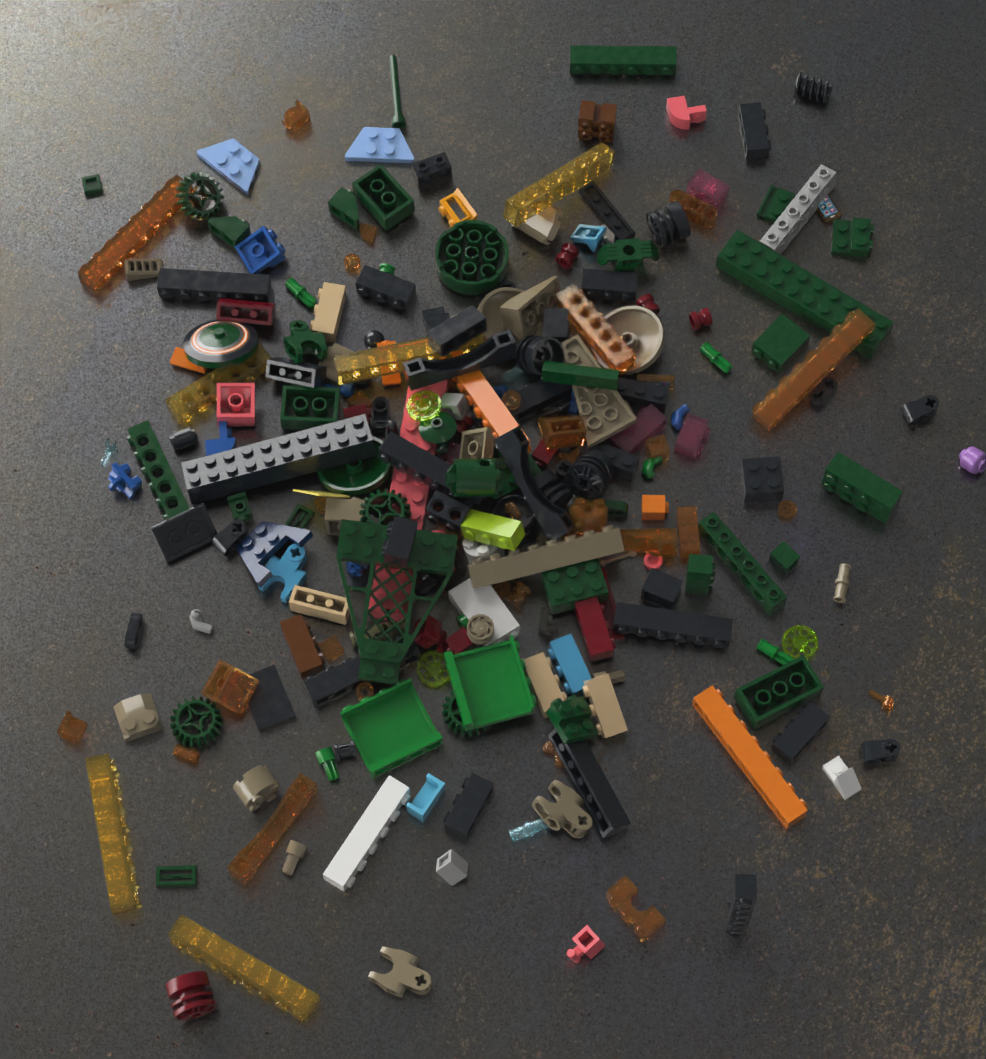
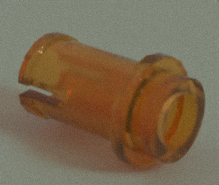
M176 744L173 750V756L189 760V763H196L200 755L196 748L190 749Z

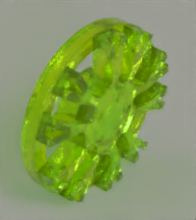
M427 390L413 394L406 403L408 415L410 418L416 419L417 422L423 420L425 422L430 421L431 418L437 417L442 410L440 397L435 392Z
M795 625L784 632L781 642L782 649L794 659L800 657V652H804L805 658L808 660L817 651L818 637L811 628L804 625ZM795 629H798V635H796ZM802 629L808 631L806 636L801 634ZM790 632L794 638L787 637V634ZM815 643V647H810L808 644ZM787 647H792L793 650L789 652ZM795 650L798 651L796 656L793 655Z
M429 651L419 658L416 671L419 679L424 684L439 687L450 679L447 669H443L446 667V664L440 663L444 659V653ZM432 655L433 660L429 662L426 657ZM440 655L439 660L437 661L436 656ZM420 668H425L427 671L420 673ZM447 673L448 675L444 678L441 674ZM434 677L435 682H429L430 678Z

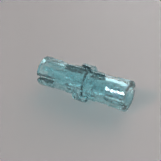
M540 818L530 823L528 821L524 822V825L508 830V834L513 843L527 836L532 837L534 833L549 829L550 827Z

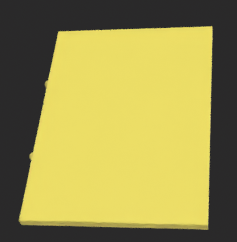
M293 489L295 492L316 496L350 498L348 495L327 491Z

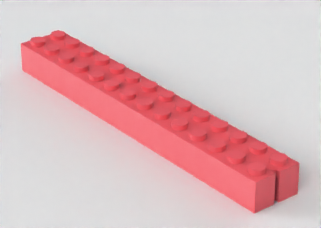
M449 379L412 391L408 386L400 430V437L436 457L438 445L430 444L422 439L419 433V424L426 415L445 411V408H439L437 404L443 394L448 393ZM394 466L389 493L394 489L396 495L401 492L402 498H407V504L411 506L409 511L412 514L409 519L418 522L417 530L424 531L425 509L429 503L431 488L424 482L416 481L408 473L400 472ZM392 504V509L401 514L400 509ZM388 568L392 574H395L397 571L400 570ZM385 569L376 574L381 582L390 577ZM404 571L395 577L401 585L410 580ZM408 571L409 574L413 577V571ZM375 578L373 580L372 590L379 585ZM393 579L384 585L390 593L399 588ZM412 582L404 587L409 596ZM382 587L373 593L378 601L388 596ZM401 590L393 595L398 604L407 599ZM370 597L368 610L377 604L372 597ZM390 598L381 604L386 611L396 607ZM409 601L403 606H401V608L406 614L408 612ZM379 606L370 612L377 619L385 615ZM399 609L390 615L394 621H400L404 618Z

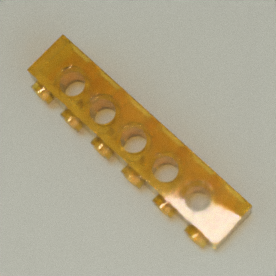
M261 343L258 344L256 352L246 361L231 367L217 368L166 398L165 402L168 410L178 424L189 421L192 416L206 411L209 406L217 403V383H253L256 378L266 375L267 359H271L270 355ZM250 365H257L254 368L249 367ZM235 374H240L239 377H233ZM203 393H209L207 396H201ZM188 402H192L189 406L185 405Z

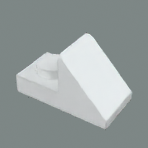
M840 756L822 766L823 771L844 800L861 790L854 769L852 767L848 769Z

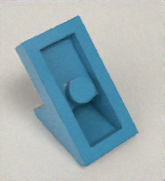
M579 224L570 238L574 243L587 244L591 251L595 253L604 239L607 228L605 226Z

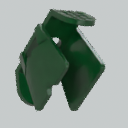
M638 238L617 240L615 243L605 244L598 252L597 262L599 265L604 266L609 261H617L613 271L635 272L638 275L646 273L642 258H651L654 261H658L660 255L656 245L650 240L640 241ZM625 261H637V262H632V263H630V264H629V263H624V264H622V262H625Z

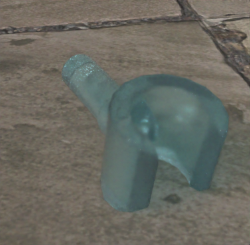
M110 438L105 440L106 450L100 462L103 466L110 453L115 452L117 449L116 441L113 445H109Z

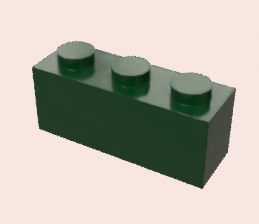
M689 554L685 594L708 596L709 589H713L716 563H712L713 556Z

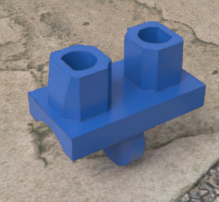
M115 462L111 464L112 471L109 473L108 478L111 483L108 488L111 491L118 490L120 493L124 492L129 499L133 498L136 490L142 486V480L139 476L133 478L128 476L131 474V468L127 463L118 465Z

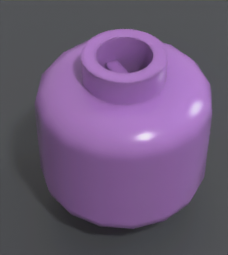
M974 446L961 451L959 459L960 466L972 474L982 473L986 469L985 452Z

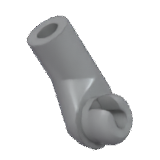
M605 224L601 225L607 228L602 246L614 243L615 234Z
M192 610L189 616L192 627L197 631L211 634L213 625L204 623L200 610Z

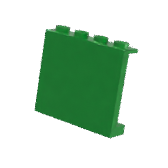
M510 635V640L454 655L452 651L444 652V661L465 731L534 713V706H537L534 694H530L529 676L525 677L523 671L526 670L523 658L520 659L518 652H521L518 640L514 641L513 635Z
M411 678L400 680L397 685L391 688H383L377 695L367 696L360 703L354 706L348 705L340 712L341 720L372 779L443 745V738L440 732H437L413 686Z

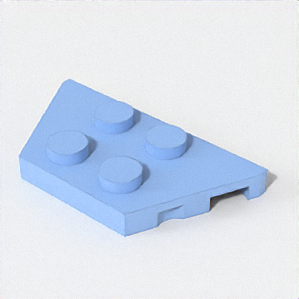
M363 127L346 152L345 161L414 163V157L400 128Z
M234 138L197 151V156L244 194H249V188L254 180L255 171L260 164L258 157Z

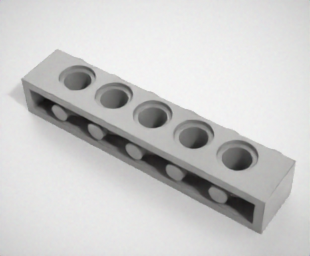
M821 164L759 242L781 255L819 208L820 203L837 185L836 172Z

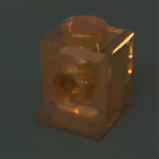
M297 100L295 101V106L285 112L282 124L285 128H290L295 133L311 121L310 112Z

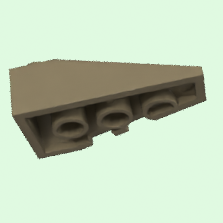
M553 276L510 298L500 307L503 324L519 340L528 335H535L538 330V323L544 321V309L552 308L561 294L558 276Z

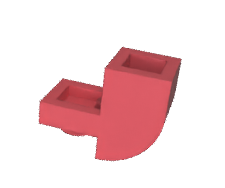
M685 96L667 98L666 110L668 118L675 127L688 130L690 123H700L706 120L705 105L687 108Z

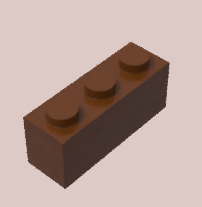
M298 614L279 622L301 678L304 679L324 671L323 664L325 660L322 652L318 653L316 650L318 643L315 636H311L308 631L311 630L308 619H303L302 614Z

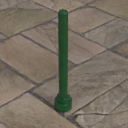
M391 55L389 61L394 116L391 119L392 128L404 129L406 127V119L401 114L397 60L395 55Z

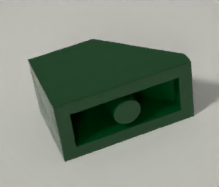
M341 187L328 201L329 211L358 230L360 227L356 196L351 190Z
M236 216L210 218L208 220L209 230L233 248L251 235L249 223Z

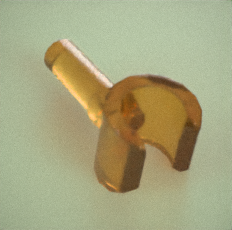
M871 689L869 690L868 694L883 701L882 708L892 710L894 700L891 696H883Z

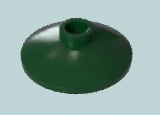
M445 412L430 413L419 424V433L422 439L435 445L450 441L457 431L455 419Z

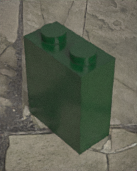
M781 314L753 342L751 351L756 358L766 362L770 369L781 373L809 344L810 335L785 315Z

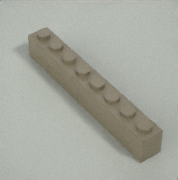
M609 525L602 527L603 531L595 532V530L583 532V536L569 535L563 541L558 542L557 539L546 541V545L543 546L533 544L527 546V550L520 551L518 548L515 551H508L509 554L501 556V553L490 555V559L483 561L482 558L473 559L470 561L471 564H467L472 588L476 589L623 552L625 550L620 529Z

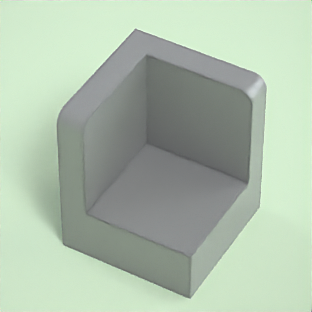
M444 393L437 404L439 408L452 410L455 420H463L469 410L465 395L460 393Z
M451 849L437 858L436 872L453 886L467 877L468 863Z

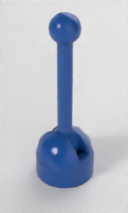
M345 382L341 386L330 384L320 386L340 388L342 396L352 398L355 389L354 383Z

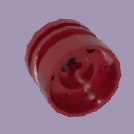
M206 971L186 973L166 983L165 987L169 999L176 1000L171 1005L176 1020L182 1021L198 1018L217 1007L213 999V993L206 991L211 986Z

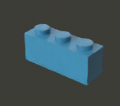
M568 634L551 641L547 651L551 661L555 660L557 666L555 669L558 677H562L565 682L563 687L566 694L576 695L578 698L584 695L582 686L585 685L583 681L591 679V675L572 634Z

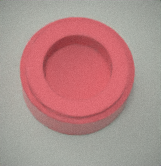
M658 552L647 553L644 557V567L648 571H651V568L660 570L663 565L662 556Z

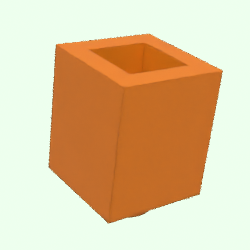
M642 495V520H665V513L669 514V502H665V495Z

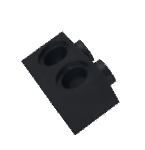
M445 152L411 163L412 176L418 189L452 178V166Z
M436 491L425 509V514L430 522L434 524L439 523L448 531H455L460 534L462 531L460 525L469 513L470 507ZM440 507V508H442L443 510L440 511V512H437V511H435L434 509ZM453 516L460 517L458 520L451 519Z

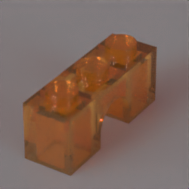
M625 875L607 890L606 896L608 898L606 900L613 908L617 907L621 912L620 916L625 922H630L635 927L634 931L640 938L644 937L648 941L665 926L666 919L653 905L645 911H637L633 908L631 902L638 896L639 889Z

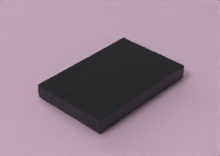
M203 502L150 527L167 563L211 542L214 536L218 534Z
M275 665L238 678L259 732L296 718Z

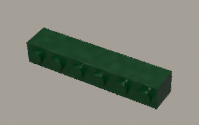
M570 45V73H592L596 75L676 74L677 46Z

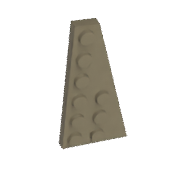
M578 334L562 342L567 364L601 368ZM572 385L588 449L637 423V418L618 391Z

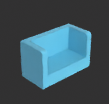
M428 773L426 782L412 803L408 802L406 805L407 813L424 823L446 791L445 783Z

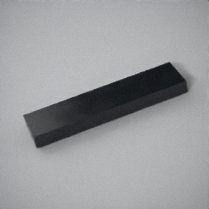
M594 181L579 189L578 193L602 223L615 234L616 240L631 239L635 236V231Z

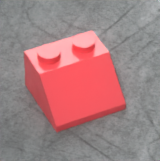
M217 383V426L222 421H226L227 426H255V383Z

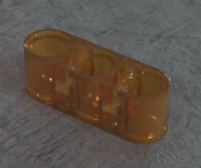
M674 190L670 193L669 203L676 200L680 201L678 203L685 211L688 220L707 229H711L716 225L718 211L714 206L681 190Z
M696 506L676 507L680 559H689V554L700 555Z

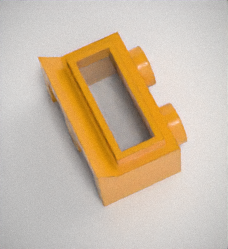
M458 188L454 193L439 200V212L449 220L450 227L461 221L477 220V213Z

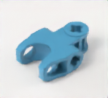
M292 544L287 548L281 559L273 555L265 568L271 571L273 576L262 587L258 585L259 590L264 592L272 583L282 582L285 584L280 598L283 603H288L294 585L302 587L308 575L307 572L302 570L307 562L304 547L301 548L296 544Z

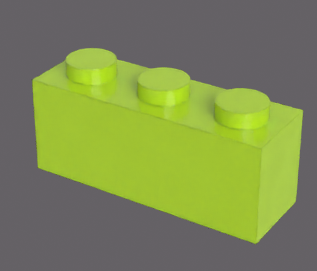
M473 509L469 511L460 525L464 539L512 551L516 550L525 536L521 521Z

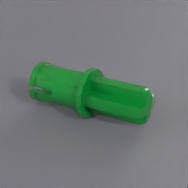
M293 277L286 281L285 287L295 295L296 299H300L308 307L313 308L317 300L307 292L306 287H302Z
M708 342L701 346L700 351L711 360V364L718 366L724 373L730 372L733 366L722 356L721 352L715 350Z
M763 638L757 645V650L771 657L770 660L774 659L782 665L794 660L793 657L781 651L779 646L776 647Z

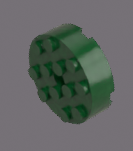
M465 220L455 223L453 227L447 231L445 230L440 235L436 243L435 261L438 276L448 288L461 294L479 295L493 290L503 281L509 267V248L505 237L501 235L496 227L484 221Z

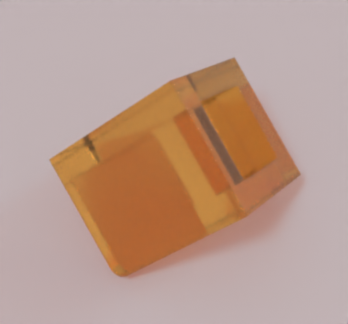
M664 434L646 439L645 449L646 452H650L652 459L664 456L665 460L669 459L670 448Z
M67 711L57 732L60 738L78 744L88 724L83 720L73 717L72 712Z

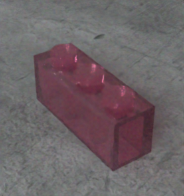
M651 403L648 407L640 409L636 416L637 423L610 437V446L634 454L666 427L667 418Z

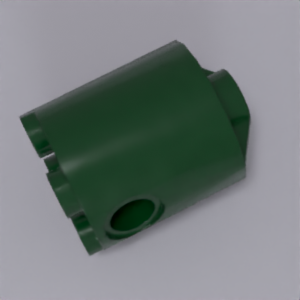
M497 458L453 460V465L446 471V485L454 494V497H498L496 481H499L500 473L499 469H497Z

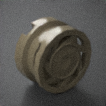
M477 614L469 619L467 623V636L472 643L485 645L492 640L494 624L489 616Z

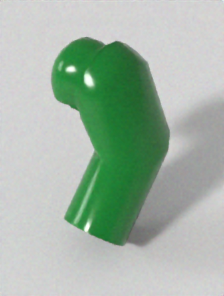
M659 453L644 461L642 474H645V478L650 479L654 477V466L663 461Z

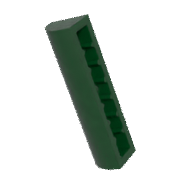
M544 361L542 368V379L544 382L618 391L620 370Z

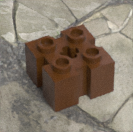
M581 100L578 118V138L590 140L592 137L599 138L601 142H613L617 104L603 103V105H598L593 101Z

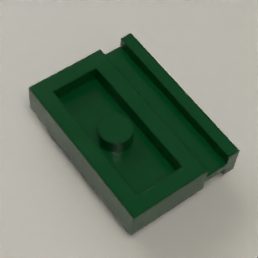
M771 184L757 212V217L761 216L764 220L774 223L794 199L795 193L780 187L776 188Z

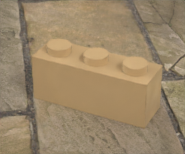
M324 282L322 289L319 288L318 305L315 304L314 321L311 320L310 330L312 333L322 332L325 341L335 342L347 295L345 285Z
M294 585L289 600L291 611L347 625L350 613L345 597Z
M544 652L524 659L526 670L523 671L525 676L530 678L531 690L535 695L543 717L547 718L546 711L551 706V702L557 698L565 701L567 696L564 691H560V680L557 674L553 675L551 668H553L550 658H546Z
M603 674L583 681L585 686H582L585 697H589L591 715L596 717L597 724H595V728L598 731V735L608 738L627 731L628 729L609 674Z

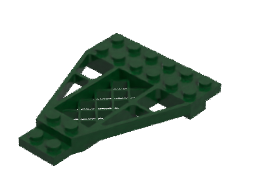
M342 519L336 561L361 659L358 680L397 685L400 665L452 577L458 535L417 530L407 568L384 563V556H381L384 540L389 539L386 537L388 525ZM341 561L370 565L366 588L347 586ZM375 566H380V568L374 571ZM388 568L400 570L397 571L395 574H392ZM385 569L390 577L381 582L376 574ZM404 571L410 580L401 585L395 577ZM408 571H413V577L409 574ZM418 572L446 576L434 598L417 596L414 593ZM374 577L379 585L371 590ZM393 579L399 588L390 593L384 585ZM412 582L409 596L404 587ZM382 587L388 596L378 601L373 593ZM401 590L407 599L398 604L393 595ZM349 591L366 595L361 628L357 627ZM371 596L377 604L368 610ZM390 598L396 607L387 612L381 604ZM409 601L408 612L406 614L401 608V606H403ZM413 602H430L431 604L412 635H409ZM379 606L385 615L376 621L370 612ZM399 609L404 618L395 623L390 615ZM367 615H369L374 623L366 628ZM387 617L393 626L384 631L379 623ZM404 621H406L405 633L398 627ZM377 626L382 634L373 639L367 631ZM396 628L401 637L393 642L387 634ZM385 636L388 641H381L380 639Z

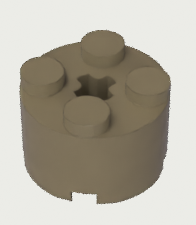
M259 765L242 775L244 779L241 782L237 780L233 785V790L251 812L258 809L264 801L270 802L277 796L275 792L280 788V784L266 765L264 767Z

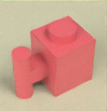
M586 925L572 938L578 946L574 949H569L567 956L574 963H579L581 956L586 954L592 959L606 945Z

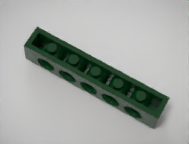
M147 420L128 428L129 436L126 438L130 447L134 446L136 449L133 453L137 462H142L143 464L141 470L144 477H149L150 479L148 485L152 494L155 492L158 498L155 500L159 509H164V520L190 509L149 421ZM142 443H148L146 446H140ZM150 458H155L154 461L148 462ZM159 473L163 474L161 477H155ZM170 489L168 493H162L163 490ZM172 505H178L175 509L169 508Z
M714 511L699 521L697 530L699 534L770 616L785 606L786 594Z

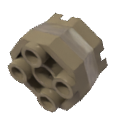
M528 190L519 191L516 196L517 202L514 207H511L508 217L511 218L512 227L523 231L543 244L549 245V240H554L561 224L558 221V217L563 215L561 208L552 205Z

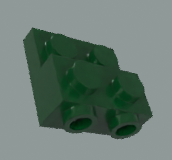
M853 217L852 221L834 219L831 255L868 258L869 251L873 250V240H870V235L874 234V224H871V219Z
M572 695L565 701L557 698L551 702V706L546 711V714L564 744L595 738L598 735L597 729L589 718L592 711L584 697L577 698L576 695Z

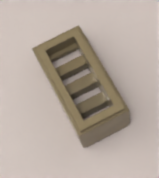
M162 258L124 259L127 281L158 277L159 269L163 268ZM153 265H157V271H154ZM146 266L150 267V271H146Z

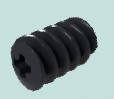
M800 72L794 89H796V95L802 92V96L806 97L809 93V99L812 100L816 96V101L819 102L823 98V104H826L831 96L834 83L831 87H829V81H826L823 85L821 78L816 83L815 76L809 80L808 74L802 78V72Z

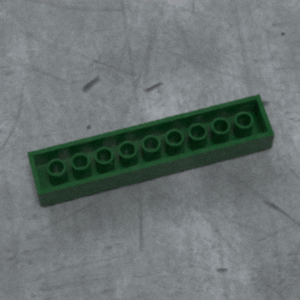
M738 229L717 255V268L871 360L892 331L893 321Z

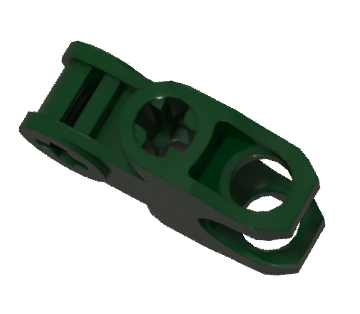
M301 320L290 322V336L284 337V348L287 355L295 363L303 362L302 356L306 354L315 355L319 360L327 359V346L322 332L312 333L308 324Z

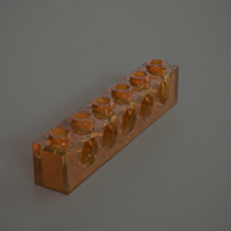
M572 284L555 294L557 307L568 308V320L610 369L620 370V375L636 366L635 351L627 347L624 338L616 334L611 324L608 325L604 315L596 311L593 302L586 299L581 289H577Z

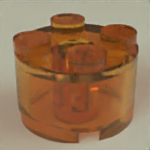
M575 499L569 508V517L575 526L570 532H575L576 536L579 537L583 536L585 531H603L602 527L608 526V507L605 505V501L603 499Z

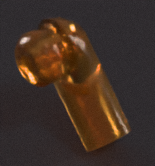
M547 741V743H544L542 750L545 753L554 755L555 767H564L552 742Z

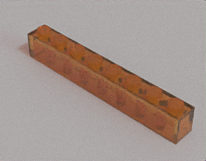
M177 174L170 178L165 186L158 190L148 203L143 204L141 210L136 215L131 216L124 227L118 229L116 235L111 240L106 241L104 247L99 252L93 254L87 264L81 266L78 272L81 283L97 294L125 266L124 259L133 258L182 207L181 204H176L177 201H180V198L175 197V195L180 193L176 188L181 186L179 182L184 180ZM192 185L190 186L188 193H192L194 191Z
M859 308L855 312L851 311L848 313L845 321L841 325L837 324L833 328L832 334L828 338L824 337L819 342V347L815 351L813 349L809 351L805 356L806 359L802 363H797L792 369L793 372L788 377L785 375L779 381V386L775 390L773 388L769 390L765 395L766 398L753 406L752 418L769 432L874 329V322Z

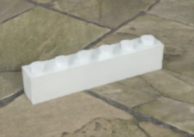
M390 775L388 776L324 871V880L345 892L347 887H352L356 880L355 875L358 871L361 872L367 864V857L369 854H374L378 847L377 842L380 838L386 836L389 831V824L391 821H396L400 814L399 809L410 800L411 795H409L410 789L408 786Z

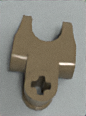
M554 780L548 789L557 803L549 802L544 797L537 796L532 803L534 810L551 829L558 831L563 827L574 838L584 837L587 830L592 826V818L582 809L584 806L583 799L572 788L558 780Z
M382 946L380 950L381 955L393 962V969L387 974L370 971L368 975L370 981L397 997H403L406 989L418 995H426L431 991V977L428 972L417 968L420 960L418 957L400 949ZM422 979H424L425 984L422 983L420 986H418V982H421Z

